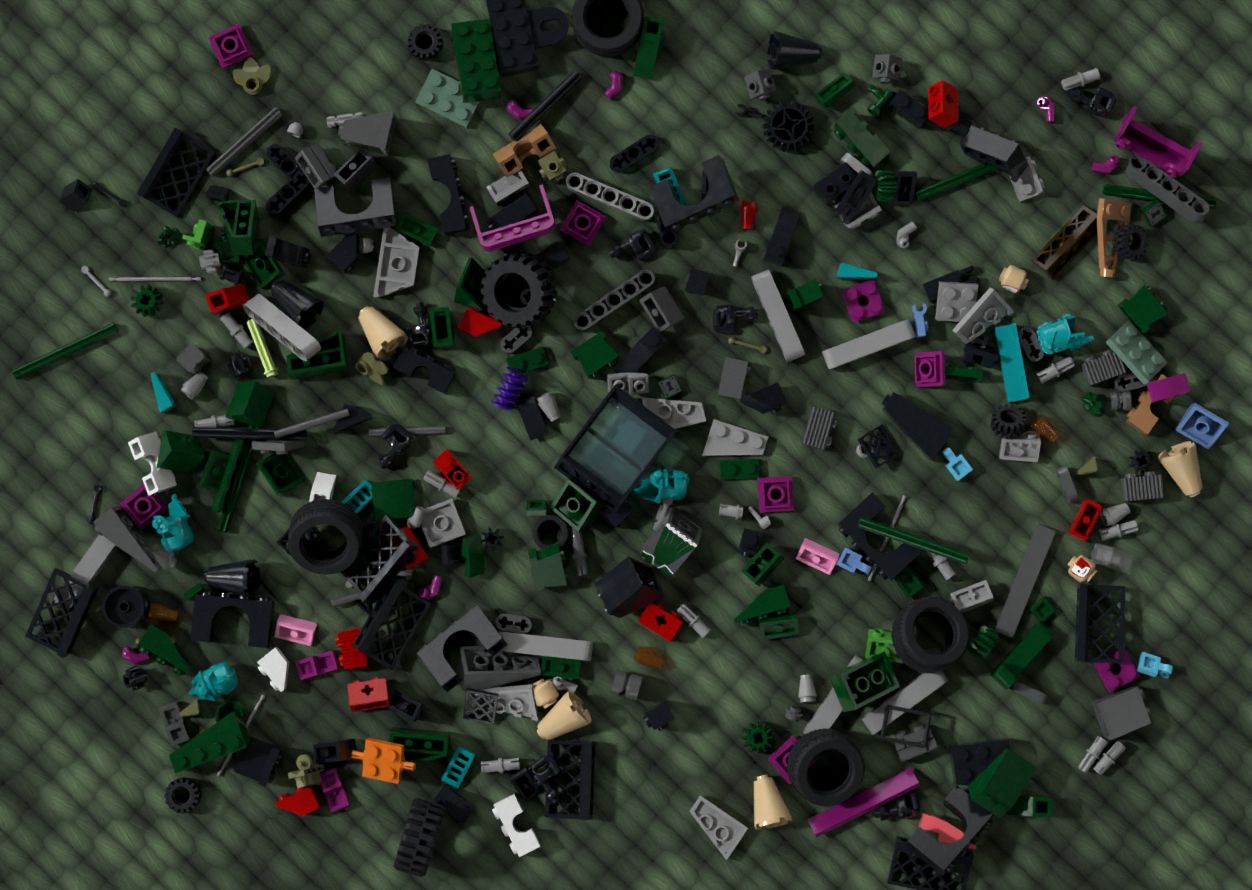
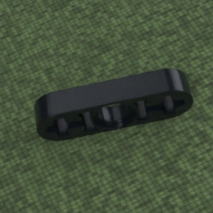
M651 134L646 135L614 155L610 159L611 170L615 173H622L655 152L659 147L658 138ZM648 139L650 141L654 140V148L648 146L644 149L646 153L643 154L641 147L638 145L642 144V147H644ZM631 149H637L640 152V156L637 159L629 157ZM626 154L627 160L631 163L627 164V162L624 161L621 164L622 168H614V160L617 159L618 161H621L624 159L622 155Z

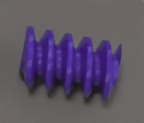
M508 366L506 369L510 371V374H503L507 380H500L504 387H497V390L501 393L494 394V397L498 400H491V402L499 408L513 410L515 408L513 403H517L518 399L516 396L521 395L520 390L524 389L523 383L527 382V377L519 370Z

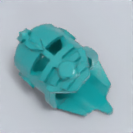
M1070 314L1063 315L1062 318H1058L1057 322L1053 324L1052 321L1039 325L1036 332L1042 351L1049 355L1068 348L1074 351L1073 349L1080 348L1082 345L1095 339L1094 336L1087 337L1084 332L1071 334L1070 328L1076 323L1075 316Z
M657 467L649 472L650 478L642 480L641 487L634 489L635 494H641L643 499L657 502L658 504H660L661 499L681 500L685 498L690 478L688 474L681 470H667L666 468L661 469V467Z
M176 494L171 496L172 502L168 504L170 516L167 518L161 515L153 516L154 520H152V525L157 529V533H161L163 536L161 539L163 547H165L166 551L172 553L186 547L194 540V534L191 532V528L186 520L190 515L187 514L186 508L177 499Z
M219 662L206 671H199L191 682L193 689L189 691V695L196 694L200 699L216 701L219 696L226 695L236 688L238 679L235 669L231 668L227 662Z

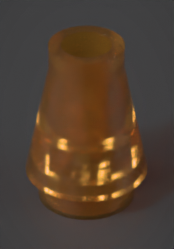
M1039 415L1031 423L1034 432L1049 439L1051 442L1058 438L1059 433L1046 416Z
M159 603L151 604L149 619H153V621L176 622L178 610Z
M639 646L634 656V660L638 664L657 669L661 668L664 661L663 658L646 646Z

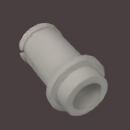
M720 504L719 516L736 517L737 520L742 518L743 507H740L739 504L738 506Z

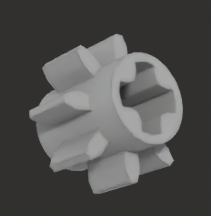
M212 249L204 250V255L199 256L201 269L207 270L208 274L217 272V267H221L219 254L214 253Z

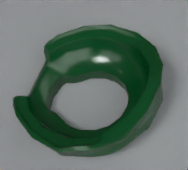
M235 700L224 701L216 710V722L225 717L224 714L228 708H239L243 721L246 716L243 705Z

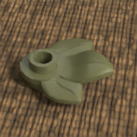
M251 57L245 61L242 70H233L235 82L243 86L245 92L250 95L258 94L262 89V84L266 83L271 75L270 65L259 67L257 62ZM251 83H256L254 89L249 87Z
M364 353L363 357L357 360V370L363 375L368 374L374 382L384 385L382 375L388 372V367L382 361L376 360L374 354Z

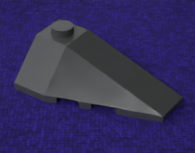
M121 506L109 509L94 521L96 525L95 530L99 535H103L152 571L157 572L162 569L152 551L148 547L143 546L144 539L142 535L133 530L135 524Z
M460 646L462 690H467V688L483 690L541 675L538 658L520 654L511 656L503 654V651H499L496 655L492 656L482 646Z

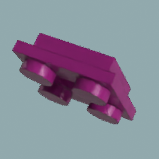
M240 23L208 37L222 69L254 55ZM234 41L236 44L235 48L227 50L226 43Z
M576 200L559 230L590 246L606 216ZM580 218L587 219L588 226L580 228L577 225Z
M875 279L842 290L852 323L885 312ZM865 296L868 299V305L860 306L858 298Z
M945 351L915 353L916 387L945 386Z
M792 476L757 478L759 513L794 511ZM773 489L781 491L780 499L774 500L771 498L770 493Z
M144 484L120 503L141 530L153 522V516L161 515L168 509L167 505L157 494L148 496ZM145 500L148 502L149 507L146 511L142 512L139 509V504Z
M1124 646L1122 664L1093 662L1109 693L1140 677ZM1116 649L1107 655L1110 659H1118V650ZM1113 664L1120 666V672L1116 675L1111 672Z
M794 736L767 757L789 785L791 781L788 777L786 758L789 756L792 747L798 742ZM814 760L810 762L809 768L816 763Z

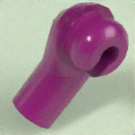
M1039 97L1037 105L1046 112V123H1055L1056 105L1047 97Z
M510 100L507 103V110L515 119H524L533 110L522 109L515 100Z
M1111 155L1104 163L1093 162L1091 171L1109 174L1118 167L1119 157Z
M124 647L122 650L123 659L132 664L151 660L150 654L149 656L142 653L137 654L133 652L131 647Z

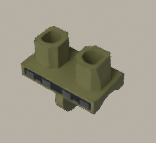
M307 754L300 755L296 761L299 770L288 773L289 779L295 778L297 788L321 782L319 771L324 770V765L312 767L311 757Z

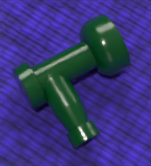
M871 85L868 91L872 92L879 100L876 104H870L867 110L874 117L879 118L882 114V107L889 99L892 100L894 95L887 89L882 92L875 88L874 85Z

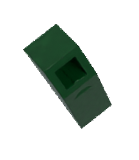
M645 16L633 76L652 80L664 20Z
M784 584L765 589L733 619L734 623L738 622L739 625L750 622L749 618L756 616L758 620L769 617L768 613L774 611L776 615L787 612L786 608L790 607Z
M150 624L136 645L139 647V651L146 656L152 655L156 658L155 661L163 666L167 664L172 667V671L179 676L189 674L188 667L168 634Z
M1020 795L1014 806L1006 814L1052 817L1053 798L1050 796Z

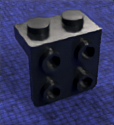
M249 736L252 744L240 750L233 770L238 774L259 781L258 784L262 786H267L269 783L272 784L276 775L274 769L276 765L280 764L283 754H281L282 748Z

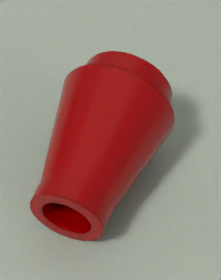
M742 201V206H740L741 228L753 229L759 208L757 207V202Z

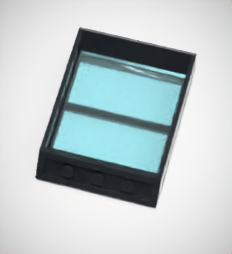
M615 384L561 455L554 468L567 478H571L592 497L616 514L671 441L677 430Z

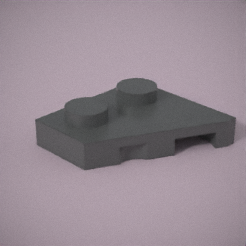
M263 439L252 442V449L260 450V453L276 451V454H288V450L305 447V440Z

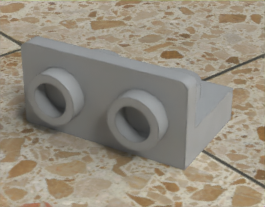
M1030 156L1025 158L1028 166L1018 181L1015 183L1011 180L1019 202L1041 195L1044 189L1042 179L1038 178L1036 174L1038 170L1034 160H1031Z
M1026 431L1020 437L1016 435V439H1012V437L1006 439V436L1001 439L999 458L1003 460L1038 462L1041 445L1040 435L1033 431Z

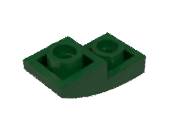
M475 534L463 538L461 555L466 558L465 576L470 579L484 574L485 561L481 536Z

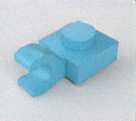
M949 447L941 451L949 461L945 466L956 481H959L973 470L962 454L956 457Z
M1142 652L1137 672L1153 677L1159 674L1163 678H1169V674H1172L1173 666L1160 663L1161 657Z

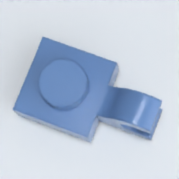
M925 303L922 304L923 310L921 312L916 310V305H912L916 338L925 337L926 332H928V323L924 321L923 314L927 311Z
M846 547L836 564L852 573L857 568L869 574L872 568L860 562L861 555Z

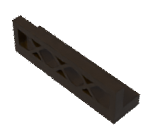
M1083 205L1031 261L1044 270L1048 278L1054 280L1097 235V214ZM1085 213L1089 215L1085 221H1080V218ZM1076 228L1073 234L1067 235L1070 229ZM1063 242L1060 248L1054 249L1056 243ZM1044 256H1049L1045 264L1040 262Z

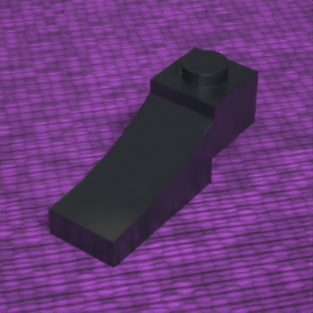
M269 236L266 256L292 266L307 268V264L311 260L310 249Z

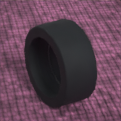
M546 515L539 518L532 529V537L535 544L541 549L555 545L544 543L539 536V530L544 523L555 522L562 530V536L555 544H559V549L562 548L569 537L566 523L555 515Z

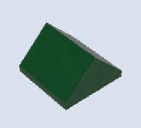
M263 239L255 244L253 255H243L241 257L260 290L286 275L277 260L265 255L267 243Z
M472 257L468 258L459 280L454 302L482 311L484 308L482 301L484 294H481V288L484 287V284L481 281L482 277L487 275L485 270Z
M257 381L239 382L225 418L262 429L275 394Z
M163 430L157 468L192 474L204 458L199 438L193 437L190 434Z
M274 453L256 463L277 496H283L305 480L288 454Z
M568 478L550 509L579 532L598 514V501L571 478Z

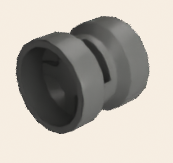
M1130 391L1123 392L1122 394L1110 392V411H1117L1118 409H1123L1124 411L1131 410Z

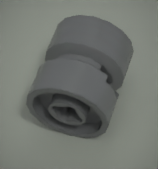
M616 670L610 694L617 696L624 694L626 698L636 701L642 676L634 674L628 676L627 672Z

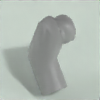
M913 221L897 232L896 243L900 248H907L909 246V234L917 230Z
M416 507L414 515L407 520V526L413 530L420 527L425 509Z
M559 676L554 677L552 680L556 690L573 691L575 693L578 686Z

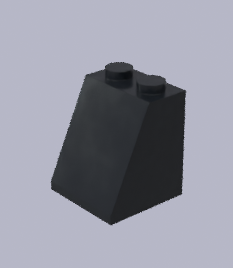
M629 556L595 583L598 590L597 594L605 605V611L609 615L622 618L665 596L651 566Z

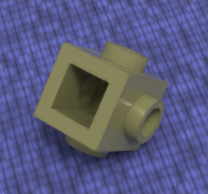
M555 151L538 160L542 168L539 172L544 180L548 179L550 183L553 181L557 183L565 178V168L568 166L562 157L558 158Z

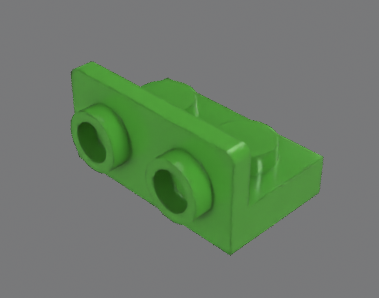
M199 219L193 228L194 237L183 235L182 239L187 241L186 244L198 250H202V247L208 248L214 226L207 221Z
M879 628L868 629L865 658H870L885 651L889 661L903 663L894 650L891 632Z

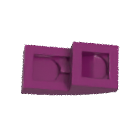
M1186 373L1147 384L1152 402L1191 391Z
M335 650L295 661L300 680L340 668Z
M334 768L321 773L320 783L331 812L334 813L350 807L337 769Z

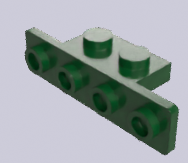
M234 438L229 455L213 450L210 451L199 486L216 492L211 510L220 513V510L225 506V495L231 488V477L237 470V459L244 448L242 439Z

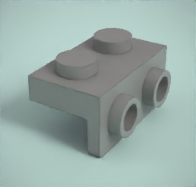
M870 192L859 211L854 214L848 224L844 223L846 227L856 228L862 224V221L867 218L872 219L876 217L878 212L882 210L874 199L872 192ZM847 206L840 215L842 221L846 213L850 210V208H848Z

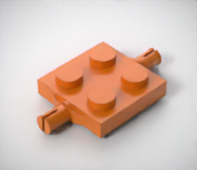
M367 738L365 740L364 752L352 751L351 757L360 759L363 762L362 777L399 784L404 769L414 771L416 768V763L405 761V745Z

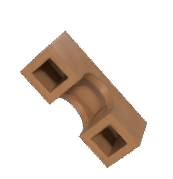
M540 124L517 141L511 142L492 155L508 178L523 168L521 163L526 157L533 154L542 157L556 147L547 131Z
M1160 374L1157 377L1154 376L1150 380V383L1165 379L1167 377L1163 374ZM1149 390L1141 393L1137 399L1139 403L1136 408L1132 407L1126 415L1128 417L1126 423L1143 435H1147L1159 419L1150 410L1152 400ZM1174 396L1162 399L1161 401L1165 404H1168L1172 401Z

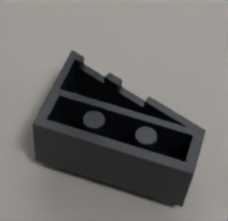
M971 126L959 143L965 155L983 165L989 163L996 167L995 171L1001 174L1003 171L1010 175L1011 180L1015 183L1028 166L1020 144L1017 141L1005 139L997 133L992 134L982 127Z

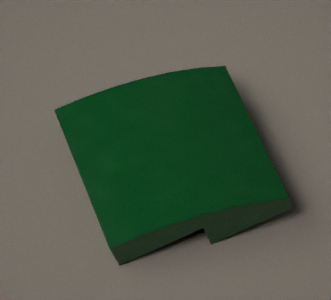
M412 479L371 483L375 521L382 520L385 515H389L392 519L410 518L414 515L415 504Z

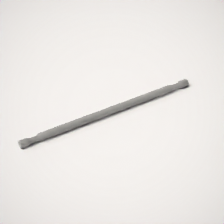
M201 277L109 278V281H201Z
M904 495L902 496V501L899 504L895 516L890 525V527L894 528V525L902 509L903 502L906 499V496ZM885 537L879 552H884L889 540L888 537ZM875 564L871 570V574L868 578V581L872 580V576L876 571L877 566Z
M261 695L259 702L245 724L246 729L255 716L265 695ZM233 753L228 754L217 776H221Z

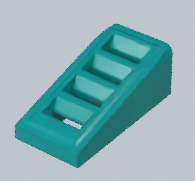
M671 166L653 174L656 183L661 182L660 177L669 174L670 177L666 179L669 182H673L676 195L680 198L678 199L681 205L686 203Z
M842 262L836 279L873 280L877 278L878 274L877 272Z
M151 373L160 413H165L176 407V404L159 373Z
M365 479L342 503L347 504L358 514L372 500L371 484ZM363 487L371 494L369 497L361 490ZM357 493L365 499L364 502L356 495ZM351 498L359 505L358 508L350 501Z
M458 746L441 780L458 789L476 754ZM459 753L469 758L468 762L458 757ZM457 760L466 766L463 768L454 762ZM454 767L462 771L461 775L452 771L451 768ZM448 774H451L459 778L458 781L456 782L451 778L447 777Z

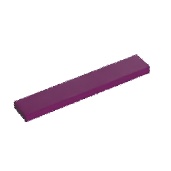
M909 768L808 819V822L817 838L919 787L920 784L912 769Z

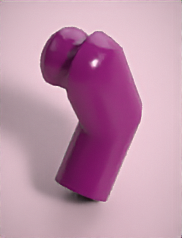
M618 71L611 72L612 86L604 92L610 100L623 88V76Z
M434 575L432 584L421 588L419 596L424 600L437 596L443 577Z

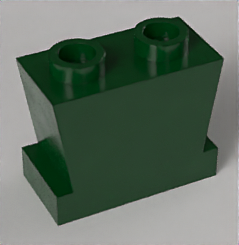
M816 279L787 291L785 296L794 313L821 301L825 291L821 282L817 283Z
M1145 284L1129 300L1126 298L1117 304L1141 334L1150 329L1148 325L1168 315L1166 312L1167 307L1162 301H1157L1154 297L1155 292L1150 286L1146 287Z
M449 307L431 308L430 318L433 347L436 350L455 348L451 310H449Z
M600 331L570 352L574 359H579L587 378L592 377L594 379L602 373L601 369L606 366L610 368L618 363L619 355L605 341L606 336L603 331Z
M559 544L536 551V548L528 549L537 592L543 591L544 587L567 585L566 578H569L567 566L563 567V562L566 559L564 550L559 549Z

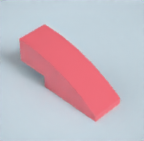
M922 812L919 827L923 830L936 832L937 841L949 844L955 843L965 835L947 821ZM971 844L968 848L976 850L977 846Z

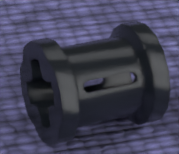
M225 264L219 279L233 282L235 286H238L241 283L244 271H238Z

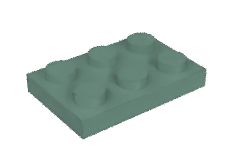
M431 69L415 103L467 128L480 101L463 103L460 82Z
M1130 320L1124 323L1105 342L1144 385L1168 363Z

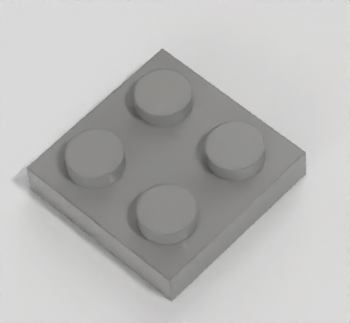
M939 281L935 319L938 321L960 322L977 302L978 284Z
M452 498L425 508L421 526L430 548L466 535Z

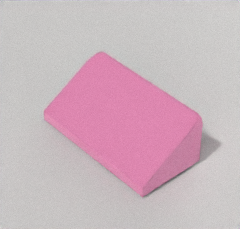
M805 538L795 559L830 575L838 561L839 553Z
M280 615L277 620L274 637L312 646L317 623Z

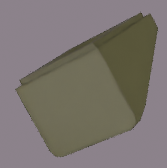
M1095 457L1089 459L1075 473L1076 476L1097 472Z
M200 699L195 700L179 713L180 716L201 715Z

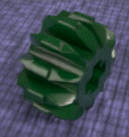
M889 170L876 171L873 178L878 181L873 188L874 199L880 202L893 201L897 191V177L895 173Z
M148 284L146 289L143 285H140L141 292L136 289L133 291L137 296H131L130 299L136 301L131 304V307L137 308L135 311L137 314L142 312V316L147 317L148 312L150 316H154V309L158 312L161 311L157 305H163L164 302L158 300L163 297L161 293L157 294L158 288L155 287L152 290V286ZM145 297H148V298L151 299V300L148 301V303H149L148 305L145 304V303H143L144 301H146V298H145Z
M981 627L969 648V652L982 660L987 658L998 638V633L990 627Z
M756 721L755 728L749 723L748 725L751 730L743 729L748 736H741L743 740L748 739L743 746L747 747L751 744L749 752H752L754 747H756V754H760V747H762L764 752H767L764 745L767 744L772 747L773 744L767 741L768 739H774L773 735L767 736V734L772 732V729L768 728L764 731L767 726L766 723H763L761 728H759V721ZM760 732L763 739L761 742L758 740V743L754 742L753 735Z

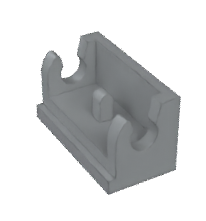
M519 170L508 178L506 176L502 177L486 188L496 205H499L527 188L529 182L522 171Z
M986 580L950 593L951 602L961 613L990 603L994 598Z

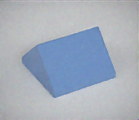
M1194 403L1188 407L1176 431L1209 450L1228 426L1229 422Z

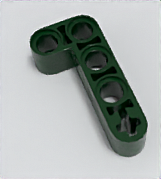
M1038 621L991 672L990 677L1006 690L1010 688L1018 679L1017 675L1047 644L1054 633L1044 623Z

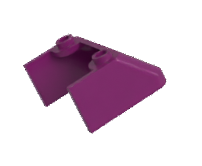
M1134 106L1124 116L1113 139L1115 146L1122 150L1127 149L1158 166L1173 178L1182 176L1191 166L1202 143L1198 142L1193 148L1188 150L1132 119L1137 110V107Z
M543 184L539 185L547 213L482 233L474 207H469L483 250L492 252L550 234L554 231L555 221Z

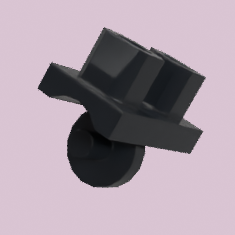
M984 335L983 339L975 338L974 343L964 344V361L973 363L976 355L983 357L980 365L988 369L991 368L994 361L998 360L999 355L998 351L992 349L994 343L988 342L989 336Z

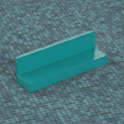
M1016 323L995 327L994 332L1007 403L1027 400L1030 397Z

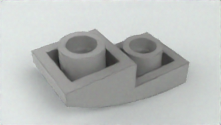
M615 373L607 375L608 392H610L615 384L625 392H629L630 395L649 392L648 374Z

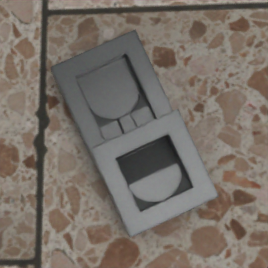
M178 701L160 706L158 710L164 722L165 731L171 746L190 740L184 717H181L179 714L181 709Z

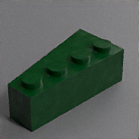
M239 708L169 755L175 773L242 750L252 744Z

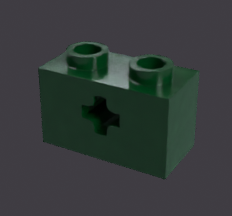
M766 543L741 572L760 587L785 558L770 544Z

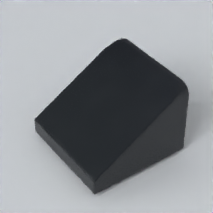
M212 185L205 196L209 200L227 201L229 189Z

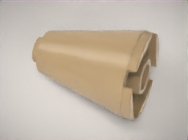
M367 306L359 312L358 319L377 359L384 360L397 353L395 349L399 345L402 348L408 340L406 333L377 309Z
M1191 441L1183 442L1172 446V450L1168 453L1166 450L1161 452L1158 456L1160 462L1182 492L1190 497L1199 495L1203 485L1195 443H1191Z
M568 691L539 722L537 733L542 739L551 740L588 725L592 721L588 709H583L582 700L573 691Z
M768 775L758 776L757 781H754L755 830H762V826H766L769 829L788 824V821L792 822V816L773 778L768 777Z

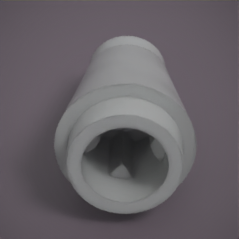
M199 371L182 385L181 391L191 400L194 397L197 398L208 377Z
M548 392L537 398L539 402L537 404L550 421L561 417L555 395Z
M1126 503L1103 509V512L1100 513V518L1105 526H1114L1130 513V509Z
M801 675L798 695L800 703L816 702L817 693L812 675Z

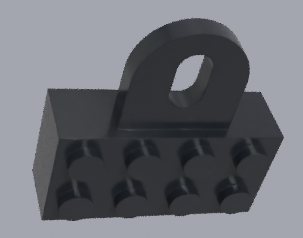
M486 0L502 77L539 70L535 49L559 44L568 34V19L564 12L556 7L547 6L527 10L525 0ZM552 20H558L561 23L560 28L557 30L544 32L540 28L542 23Z

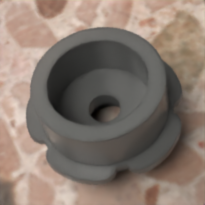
M791 705V707L786 708L785 717L799 722L800 718L803 717L802 710L797 706Z

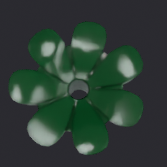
M164 226L162 228L163 232L158 235V244H164L165 248L170 247L171 243L173 246L178 245L177 239L182 238L178 228L171 230L170 227Z
M1087 392L1086 396L1082 397V402L1086 403L1083 409L1085 411L1090 409L1092 416L1100 415L1102 413L1101 408L1104 406L1103 397Z

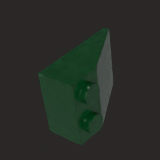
M885 651L828 676L843 712L856 710L900 687Z
M1006 748L968 785L972 801L998 818H1002L1014 806L1036 767Z

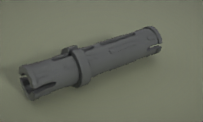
M569 525L574 555L572 556L576 561L577 575L590 574L586 559L588 553H585L582 531L578 532Z

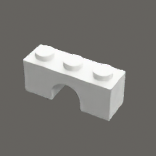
M157 432L139 436L128 442L134 460L145 459L151 466V473L142 478L148 496L167 491L177 485L171 470L157 468L161 444Z
M515 793L494 803L495 808L492 811L497 820L501 819L503 823L501 829L505 837H510L512 843L509 845L514 855L518 853L519 857L541 846L533 828L519 831L513 824L514 817L523 812V808Z

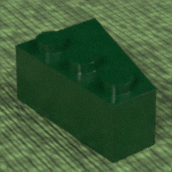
M852 107L835 123L833 128L835 130L834 134L838 139L845 140L848 144L847 148L851 153L858 154L861 158L860 162L865 167H870L873 170L889 155L890 150L867 127L866 121L859 119L855 114L857 110Z
M256 200L217 201L220 219L233 254L253 255L258 224Z
M341 328L327 337L320 338L318 342L321 350L307 361H303L294 353L286 356L288 374L292 380L349 371L344 334Z
M392 727L389 742L405 745V761L413 763L424 762L447 756L450 732Z

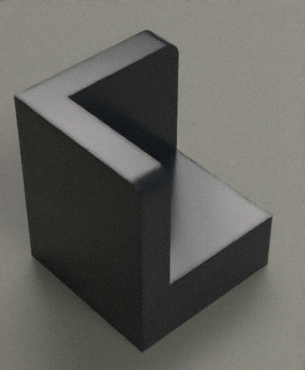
M959 111V121L948 126L946 131L964 137L968 130L971 115Z
M77 179L64 187L59 201L74 212L88 204L93 189L80 179Z
M691 268L685 292L704 295L710 273Z

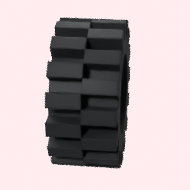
M420 24L419 27L415 26L414 30L410 31V36H408V47L412 54L420 60H432L442 50L443 42L440 32L434 26L431 27L430 24ZM423 35L432 38V45L428 49H422L418 46V40Z
M1139 225L1119 227L1120 229L1116 230L1118 235L1113 236L1116 241H1113V245H1116L1113 249L1118 251L1116 254L1121 256L1122 259H1140V257H1143L1145 255L1144 252L1148 251L1146 246H1150V243H1147V240L1150 238L1145 236L1148 232ZM1130 235H1132L1134 238V246L1132 249H1130L1128 245V239Z
M1004 404V407L1002 405L998 406V409L995 408L994 412H992L990 425L992 432L995 431L994 434L996 436L1000 434V438L1006 436V439H1010V437L1016 439V435L1020 437L1026 427L1027 416L1024 414L1025 411H1020L1018 406L1014 408L1013 404H1011V407H1008V404ZM1004 420H1010L1014 423H1006Z
M186 777L178 778L166 788V794H164V798H166L165 803L169 805L168 808L170 810L173 809L176 813L189 812L198 806L199 800H201V789L199 790V785L193 779L190 780ZM179 788H186L190 793V798L186 803H181L176 799V792Z

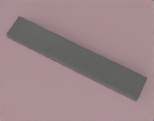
M1039 524L1036 525L994 631L1013 638L1056 531Z

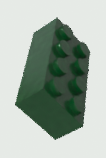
M481 19L451 23V34L463 103L501 98V86L490 20Z

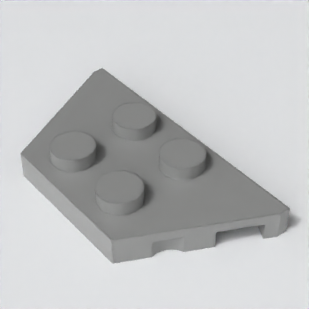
M390 227L383 229L374 298L412 287L415 284L420 248Z

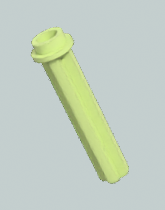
M253 319L247 321L265 369L264 375H267V378L278 375L277 371L279 369L275 368L259 324Z

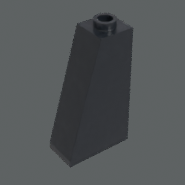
M895 392L891 396L887 394L882 402L884 405L882 410L928 460L934 461L953 427Z

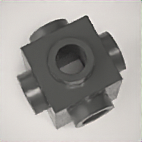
M891 54L875 55L872 78L880 80L882 84H891V81H899L902 58Z
M770 69L758 70L744 77L751 99L759 98V100H764L770 97L769 94L776 91Z

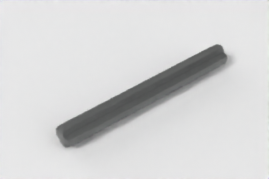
M276 107L273 108L207 168L208 173L213 177L216 176L282 116L280 110Z

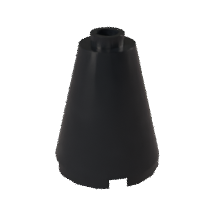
M773 31L768 41L767 54L771 55V60H768V66L771 70L816 63L821 58L822 49L818 43Z
M277 281L271 288V295L283 312L304 330L314 324L316 321L314 317L317 313L321 315L324 309V302L321 299L286 281Z
M255 559L212 566L205 571L204 580L208 586L253 598L256 596V594H253L255 589H259L260 568L256 567L255 563L258 562Z

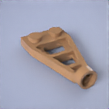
M1099 198L1097 234L1100 277L1115 278V266L1119 257L1116 254L1118 251H1114V249H1112L1111 256H1107L1106 242L1116 241V239L1107 234L1108 220L1117 221V229H1120L1119 227L1129 225L1132 203Z

